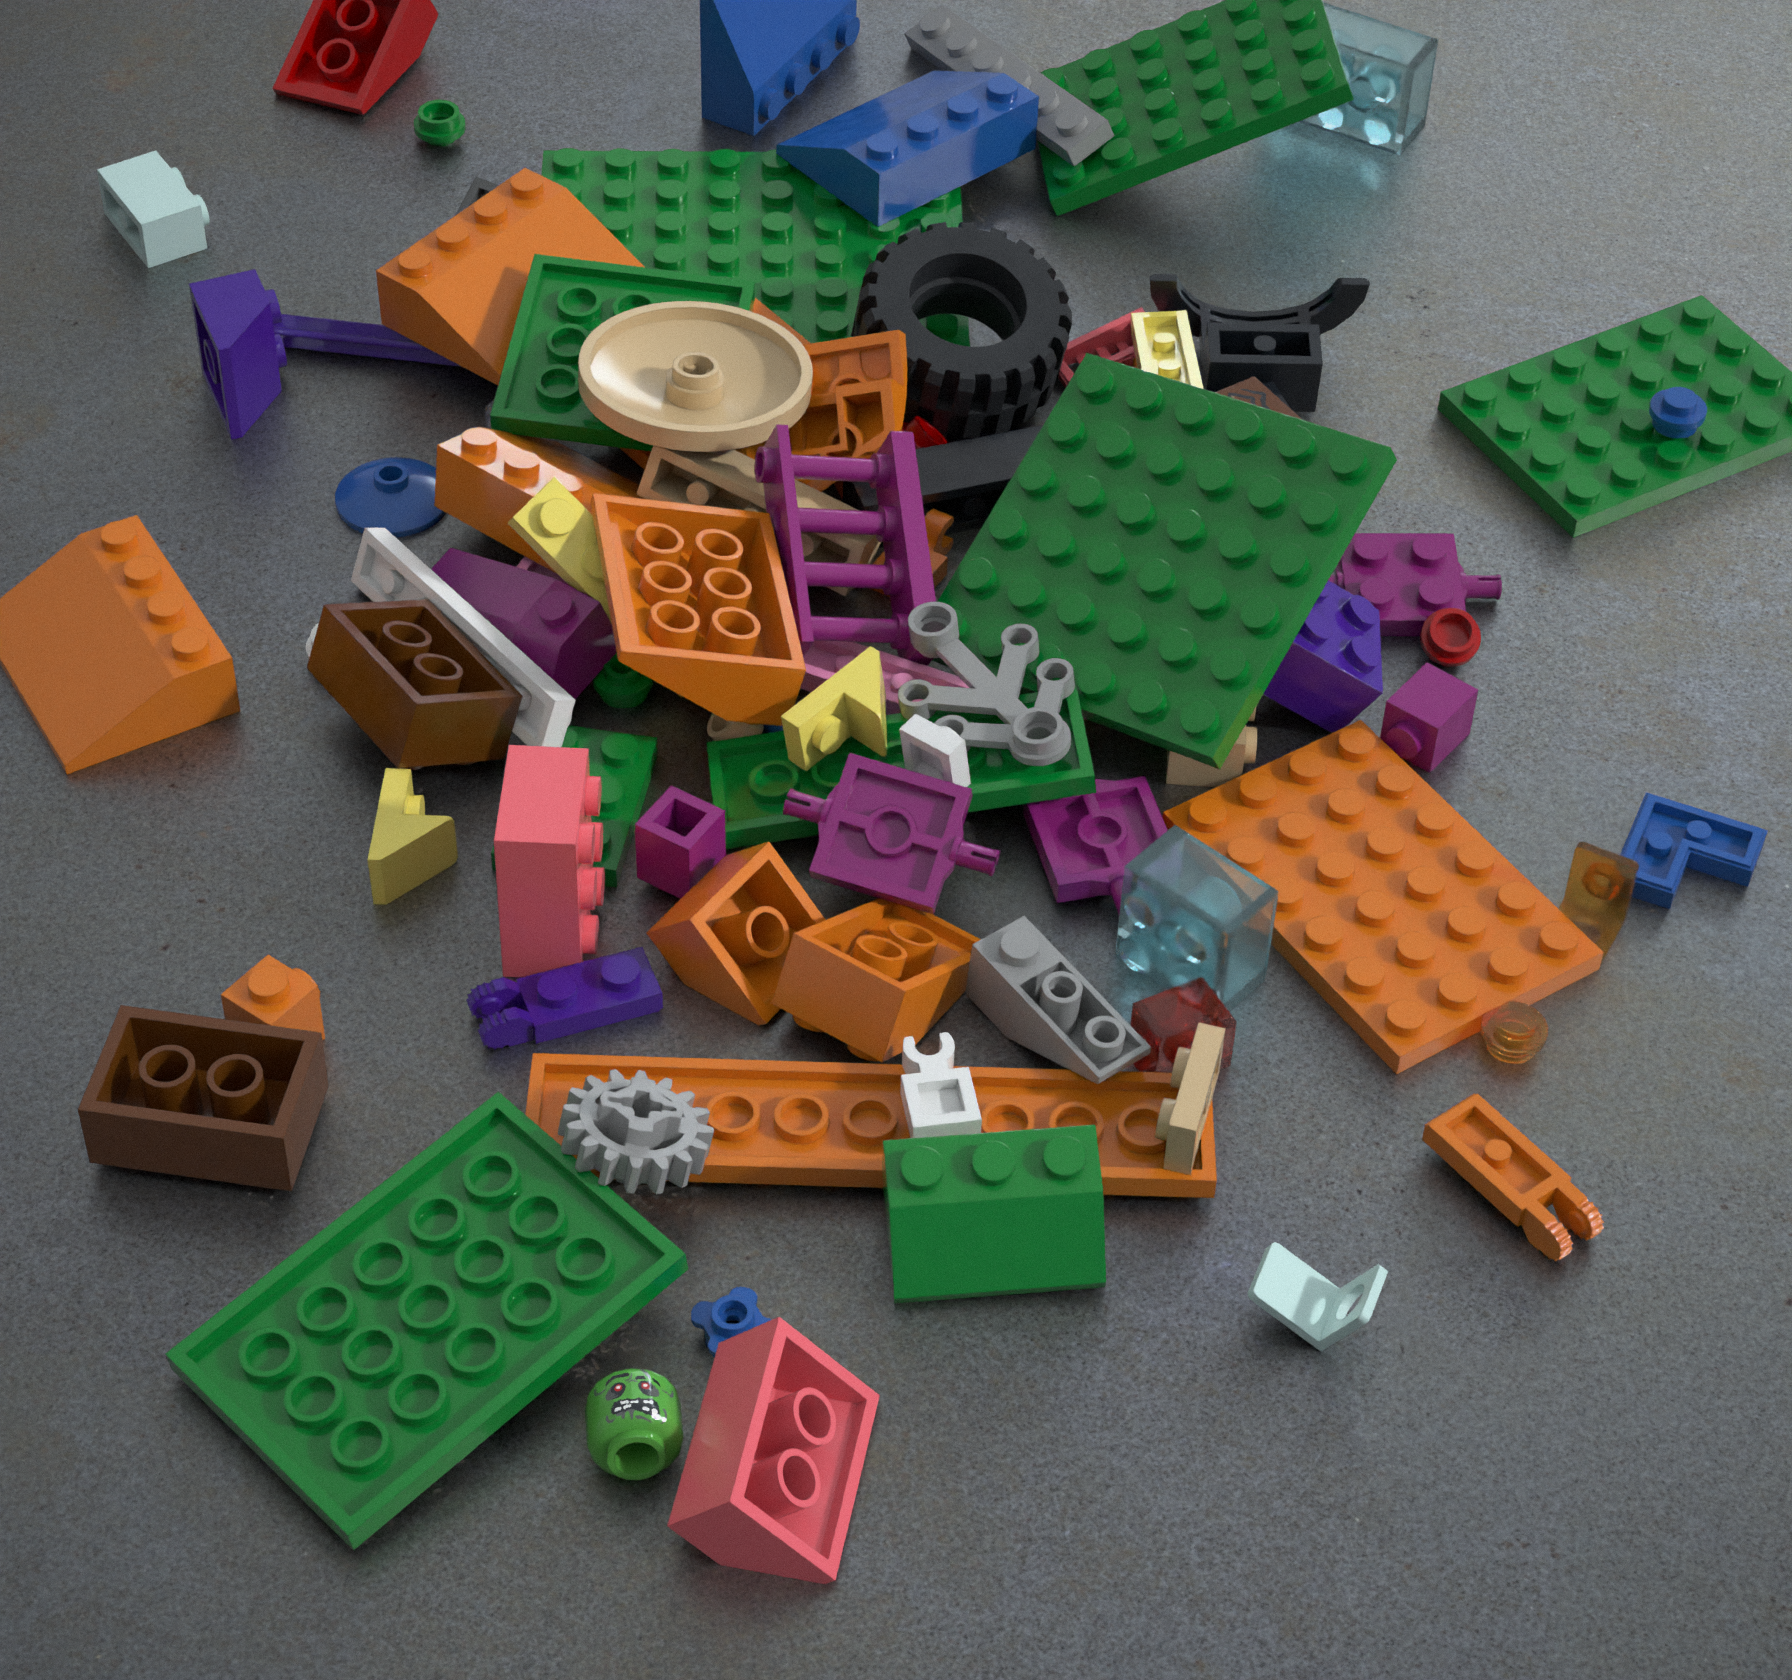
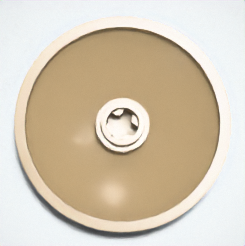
M700 301L661 302L624 311L596 327L584 341L579 353L578 386L587 408L600 421L613 430L639 442L667 449L716 452L745 448L768 440L776 424L788 425L789 429L799 421L805 413L811 398L813 367L810 356L802 343L787 329L762 315L719 303Z

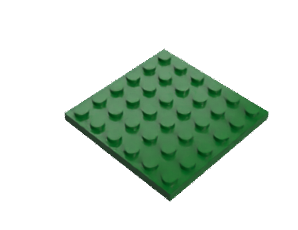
M1086 353L937 602L946 603L956 611L959 640L996 677L1003 655L1001 644L1002 632L1007 627L1019 623L1028 624L1036 629L1040 652L1038 657L1026 666L1020 694L1038 692L1036 670L1043 661L1052 658L1064 659L1073 666L1075 686H1077L1083 718L1221 769L1397 459L1389 446ZM1018 643V644H1015V645L1020 646V645H1024V644H1026V643ZM933 658L932 660L949 667L941 658ZM1052 678V679H1050V680H1051V681H1056V680H1060V679H1062V678Z

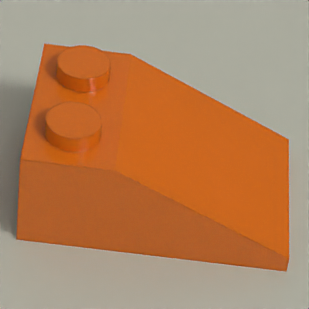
M878 898L795 932L771 1004L792 1014L793 1020L799 1026L815 1032H825L848 1044V1050L857 1057L868 1061L884 1062L902 1053L905 1037L913 1036L916 1045L966 991L972 944L981 939L933 914Z

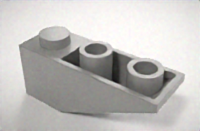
M1025 916L972 944L965 994L1007 1038L1096 1084L1103 1082L1150 1054L1151 1046Z

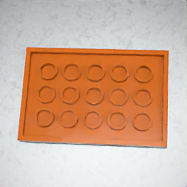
M1362 720L1163 812L1162 818L1172 842L1396 1075L1588 976L1600 968L1604 952Z

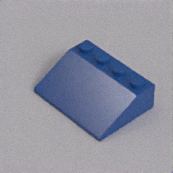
M700 0L702 118L755 136L770 120H774L796 95H800L822 70H826L831 62L847 46H851L855 42L860 29V20L856 17L857 0Z
M932 71L777 144L776 154L879 227L1036 149L1039 96L1005 73Z

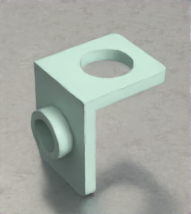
M1274 1242L1264 1251L1248 1290V1297L1322 1352L1361 1328L1370 1320L1388 1271L1377 1264L1339 1288L1282 1245ZM1362 1294V1296H1361V1298H1360L1358 1304H1357V1305L1355 1306V1308L1346 1316V1314H1347L1348 1310L1350 1309V1307L1352 1306V1304H1353V1303L1355 1302V1300Z

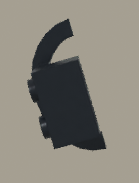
M1153 274L1150 276L1151 298L1159 312L1187 311L1192 336L1199 337L1203 389L1217 392L1255 376L1261 383L1274 381L1293 412H1315L1323 366L1320 335L1334 329L1352 316L1364 302L1370 286V282L1366 278H1337L1327 291L1305 304L1281 310L1251 312L1225 309L1202 302L1182 286L1177 274Z

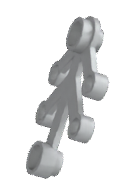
M927 602L911 611L908 617V627L913 647L925 657L941 658L969 688L932 685L930 682L921 679L910 680L904 683L898 690L900 713L905 719L909 720L914 714L929 719L935 714L936 710L997 715L1005 724L969 723L965 718L958 715L941 717L934 724L947 726L954 730L961 738L965 739L967 752L971 746L1009 749L1017 761L1030 766L1049 765L1059 761L1067 754L1071 746V733L1059 712L1062 700L1070 696L1075 689L1073 666L1061 658L1043 661L1036 670L1038 696L1034 707L1028 709L1018 699L1026 666L1033 662L1040 652L1038 633L1034 627L1019 623L1007 627L1002 632L1001 644L1003 655L996 677L959 640L957 614L950 605L943 602ZM1018 643H1026V644L1020 645V646L1015 645V644H1018ZM1052 678H1062V679L1056 680V681H1051V680H1050V679H1052ZM915 699H924L919 702H912Z

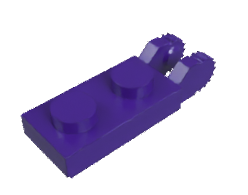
M643 947L516 979V982L505 977L494 979L490 983L484 982L482 985H477L476 988L471 989V993L467 994L468 999H466L472 1016L475 1015L477 1019L480 1017L483 1020L479 1024L480 1029H478L483 1045H487L488 1048L492 1047L494 1050L496 1048L503 1049L506 1045L511 1047L534 1040L537 1044L660 1012V1009H663V993Z

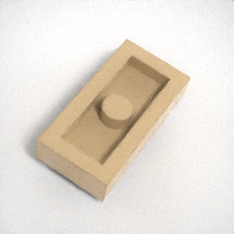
M1198 1023L1191 1049L1178 1048L1170 1087L1178 1088L1179 1092L1176 1100L1164 1097L1155 1133V1138L1167 1141L1163 1169L1191 1175L1220 1072L1226 1028Z

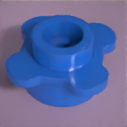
M736 1287L730 1291L729 1295L723 1296L715 1302L701 1301L693 1307L691 1322L695 1327L703 1329L705 1345L713 1357H715L720 1342L771 1320L762 1316L756 1306L757 1294L752 1289ZM730 1320L739 1321V1323L729 1324L726 1322Z

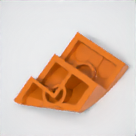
M900 330L803 345L810 356L813 367L812 391L805 413L790 428L791 454L869 459L873 453L878 452L890 431H901L907 396L906 334ZM795 479L820 492L836 482Z

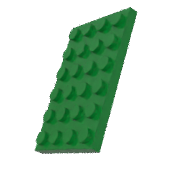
M1225 0L1202 10L1190 11L1179 19L1153 30L1138 32L1132 38L1108 48L1093 50L1085 55V57L1061 67L1042 71L1041 74L1107 119L1114 133V137L1076 166H1072L1038 141L1049 199L1056 215L1060 216L1354 100L1323 0Z
M1703 295L1441 391L1438 410L1573 538L1792 452V372ZM1672 387L1690 389L1707 406L1704 423L1697 428L1693 435L1686 438H1670L1660 434L1653 427L1652 418L1649 414L1651 398L1657 392Z
M498 1091L165 1355L171 1369L329 1527L355 1550L688 1270L686 1254L607 1185L602 1186L598 1184L599 1178L590 1170L584 1172L577 1171L575 1169L577 1159L572 1155L563 1154L559 1143Z

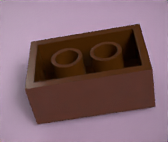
M429 599L323 605L307 669L397 768L418 770L424 766L444 764L472 765L478 761L504 759L523 696Z
M121 1005L78 1108L89 1163L292 1191L329 1087L321 1032Z

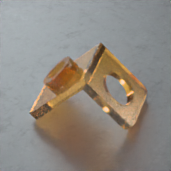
M1579 842L1574 850L1564 899L1558 909L1572 922H1585L1598 930L1600 939L1595 944L1604 952L1601 966L1626 922L1639 864L1632 859L1592 844Z

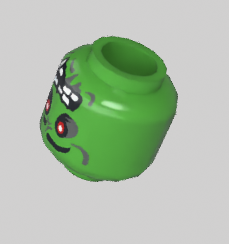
M625 1369L613 1372L599 1380L589 1392L585 1407L587 1447L593 1462L604 1472L625 1480L638 1481L650 1478L666 1469L679 1456L684 1437L681 1403L675 1386L664 1376L647 1369Z

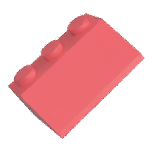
M780 1317L720 1342L717 1347L667 1527L721 1566L820 1584L836 1581L880 1395Z

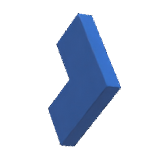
M1646 792L1613 870L1608 890L1670 909L1686 867L1748 887L1764 846L1768 830Z

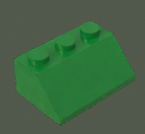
M1095 1125L883 1140L882 1177L894 1304L1103 1288L1106 1286L1104 1198Z

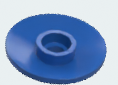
M390 457L362 464L344 476L335 492V504L338 515L344 523L360 533H363L365 528H386L396 538L410 536L432 527L446 514V512L434 506L436 468L426 462L411 458Z

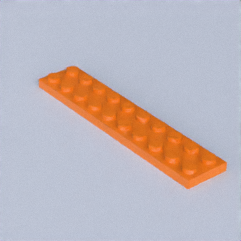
M532 1054L525 1115L561 1146L564 1136L558 1135V1128L563 1105L567 1103L569 1090L572 1087L583 1089L585 1078L589 1075L605 1083L608 1080L610 1070L616 1069L627 1080H631V1077H634L637 1071L641 1070L646 1072L648 1079L656 1081L655 1084H658L659 1081L666 1077L672 1079L671 1091L675 1094L692 1091L695 1094L692 1108H708L710 1115L707 1125L714 1128V1133L702 1173L700 1175L690 1173L688 1182L883 1188V1140L911 1138L900 1094L901 1075L906 1074L902 1064ZM953 1067V1069L969 1067L982 1118L981 1133L1095 1125L1103 1195L1214 1198L1217 1176L1212 1101L1191 1175L1163 1169L1167 1141L1155 1138V1133L1164 1097L1176 1100L1179 1092L1178 1088L1170 1087L1172 1073L1120 1071L1103 1082L1096 1084L1067 1069ZM591 1169L590 1171L599 1178L600 1172L596 1169Z

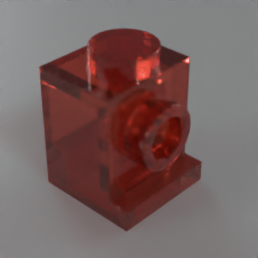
M1203 977L1133 1003L1130 1026L1151 1046V1052L1133 1063V1065L1141 1072L1172 1073L1178 1048L1191 1049L1198 1023L1226 1028L1220 1070L1231 1066L1237 1021Z

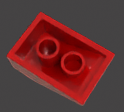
M313 0L272 89L278 95L364 115L420 57L439 14L431 0Z

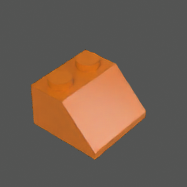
M768 841L724 856L646 934L684 985L760 1026L767 1024L780 1010L779 1007L771 1003L793 934L826 919Z

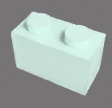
M156 150L97 169L104 214L147 268L207 249L204 226L209 225L210 218L202 197L198 194L193 195L188 190L180 171L176 167L170 168Z

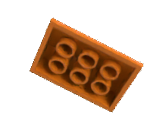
M523 168L376 270L381 323L486 380L499 385L534 254L637 267L644 266L566 187L527 168Z
M477 427L465 430L461 435L437 445L434 506L554 573L556 572L508 524L553 477L591 514L590 502L593 493L645 498L636 494L639 485L557 441Z
M593 493L590 504L618 661L726 721L744 722L750 725L783 726L781 716L795 705L806 667L770 513Z
M137 515L120 521H113L105 526L81 533L0 598V665L67 775L240 712L232 656Z

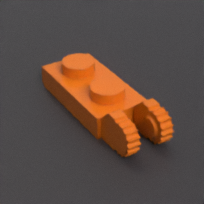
M1478 1093L1472 1094L1425 1124L1422 1140L1517 1227L1522 1225L1529 1243L1538 1251L1541 1250L1543 1255H1546L1549 1260H1561L1573 1250V1242L1567 1229H1571L1574 1235H1578L1580 1239L1584 1238L1586 1241L1588 1239L1591 1240L1604 1229V1221L1601 1218L1602 1214L1599 1213L1598 1208L1593 1205V1202H1589L1587 1196L1570 1182L1572 1177ZM1553 1205L1555 1212L1558 1216V1219L1561 1223H1559L1556 1220V1217L1546 1209L1547 1207Z

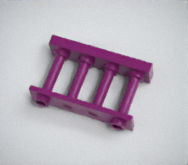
M776 424L764 447L757 449L754 473L756 481L763 483L766 512L770 513L803 658L814 641L890 643L891 648L897 650L898 657L928 666L933 658L923 656L913 647L908 627V617L914 608L923 603L936 602L913 432L890 431L878 452L873 453L870 459L791 454L788 425ZM794 479L867 482L872 489H876L879 508L877 511L798 508ZM801 532L876 535L877 540L883 542L885 553L884 565L804 561ZM807 586L883 589L885 595H890L891 619L811 616Z

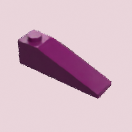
M450 548L431 568L434 573L574 699L581 694L603 669L604 664L610 661L617 653L612 624L601 603L558 579L454 548Z

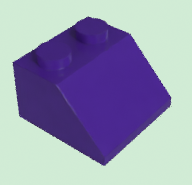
M255 269L189 284L202 374L231 440L243 437L281 393L279 368L287 366L282 339L279 334H274L273 324L281 322L279 302L273 289H264Z

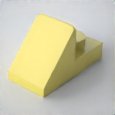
M871 646L781 716L788 758L791 762L807 771L826 755L835 752L850 736L883 757L887 755L886 692L878 650Z
M385 768L367 859L373 904L387 905L449 868L458 858L453 818L449 816L425 815L424 796L414 795L411 769Z

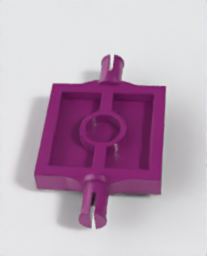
M1355 533L1337 564L1335 574H1332L1329 578L1330 582L1349 593L1366 598L1379 610L1380 636H1420L1425 620L1435 611L1444 608H1458L1466 611V598L1499 600L1502 593L1500 574L1466 575L1458 562L1454 534Z
M852 753L848 755L840 782L829 793L826 800L795 791L791 788L787 794L788 800H785L783 815L793 816L818 824L819 843L809 869L811 878L933 915L943 884L954 871L956 865L988 874L992 877L1000 855V850L998 849L994 850L964 841L963 824L973 797L971 788Z
M1145 776L1117 781L1095 779L1096 793L1023 804V815L1057 903L1110 895L1117 908L1119 919L1123 923L1130 924V915L1135 923L1141 920L1146 913V908L1142 904L1138 889L1180 882L1182 864Z

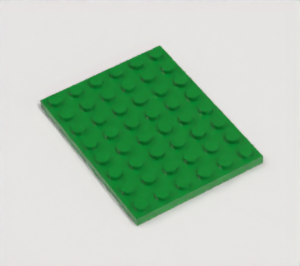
M574 148L543 150L541 176L566 187L644 267L755 281V298L811 344L852 337L851 333L863 276L869 264L876 260V255L882 248L893 241L897 244L899 236L918 228L920 233L926 232V228L930 224L946 222L947 227H958L959 223L963 222L961 187H958L877 227L776 154V149L767 152H736L730 149L716 151H682L680 149L631 151L624 148L610 151H579ZM937 314L919 320L927 330L937 337L950 343L970 347L968 317L956 314Z

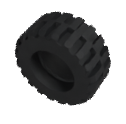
M946 222L928 225L926 232L920 233L918 228L899 236L897 244L894 241L887 244L877 253L876 260L869 264L863 276L851 336L856 337L893 330H900L906 334L907 396L903 422L910 423L915 416H920L931 423L943 437H946L947 432L960 433V439H971L979 437L982 431H988L990 435L1008 431L1012 421L1016 426L1023 424L1035 415L1037 408L1045 405L1052 394L1054 384L1057 382L1072 326V311L1067 305L1069 297L1060 279L1054 280L1056 276L1055 270L1044 257L1037 260L1034 257L1035 250L1021 239L1015 243L1006 238L1007 233L993 227L988 232L976 229V223L960 222L958 227H947ZM937 314L966 316L988 326L1002 341L981 347L957 345L937 337L927 330L919 320Z

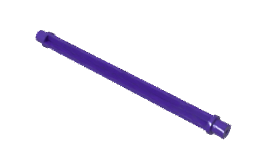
M282 313L281 322L273 324L274 334L280 335L284 347L462 367L381 324Z

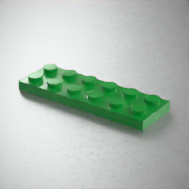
M1075 686L1070 696L1062 700L1059 712L1071 733L1070 749L1059 761L1045 766H1030L1017 761L1009 749L971 746L967 752L971 781L968 788L972 789L973 797L968 812L1096 793L1095 774L1077 686ZM1038 692L1021 694L1018 699L1028 709L1032 708L1035 705ZM936 710L935 714L927 719L935 723L941 717L958 715L965 718L969 723L1005 724L997 715ZM901 713L886 715L887 755L885 757L850 736L835 752L826 755L807 771L789 760L784 731L707 742L713 805L725 810L726 849L757 845L768 841L777 842L819 835L818 824L793 816L783 815L785 800H788L787 794L792 788L795 791L826 800L829 793L840 782L849 753L905 769L899 729L908 720Z

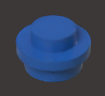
M1672 387L1657 392L1651 398L1649 414L1652 418L1653 427L1660 434L1670 438H1686L1693 435L1697 428L1704 423L1707 406L1690 389Z

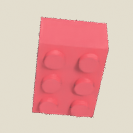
M508 746L494 836L503 977L521 978L584 962L585 954H597L598 915H590V911L595 910V906H602L604 900L605 870L601 867H593V862H601L603 823L591 822V816H599L602 783L601 776H590L589 749Z

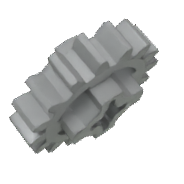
M615 1069L609 1071L608 1080L605 1083L589 1075L585 1078L583 1089L572 1087L569 1090L567 1103L563 1105L558 1135L564 1136L561 1146L562 1153L578 1155L575 1165L577 1171L584 1172L596 1169L600 1172L598 1184L606 1186L616 1179L617 1182L624 1183L626 1193L634 1194L637 1186L644 1183L648 1184L655 1194H662L666 1180L683 1188L687 1186L690 1173L697 1175L702 1173L706 1157H708L714 1128L707 1125L710 1115L708 1108H692L695 1094L692 1091L679 1094L671 1091L672 1079L666 1077L659 1081L658 1084H655L656 1081L648 1079L645 1071L638 1070L635 1076L631 1077V1080H627Z

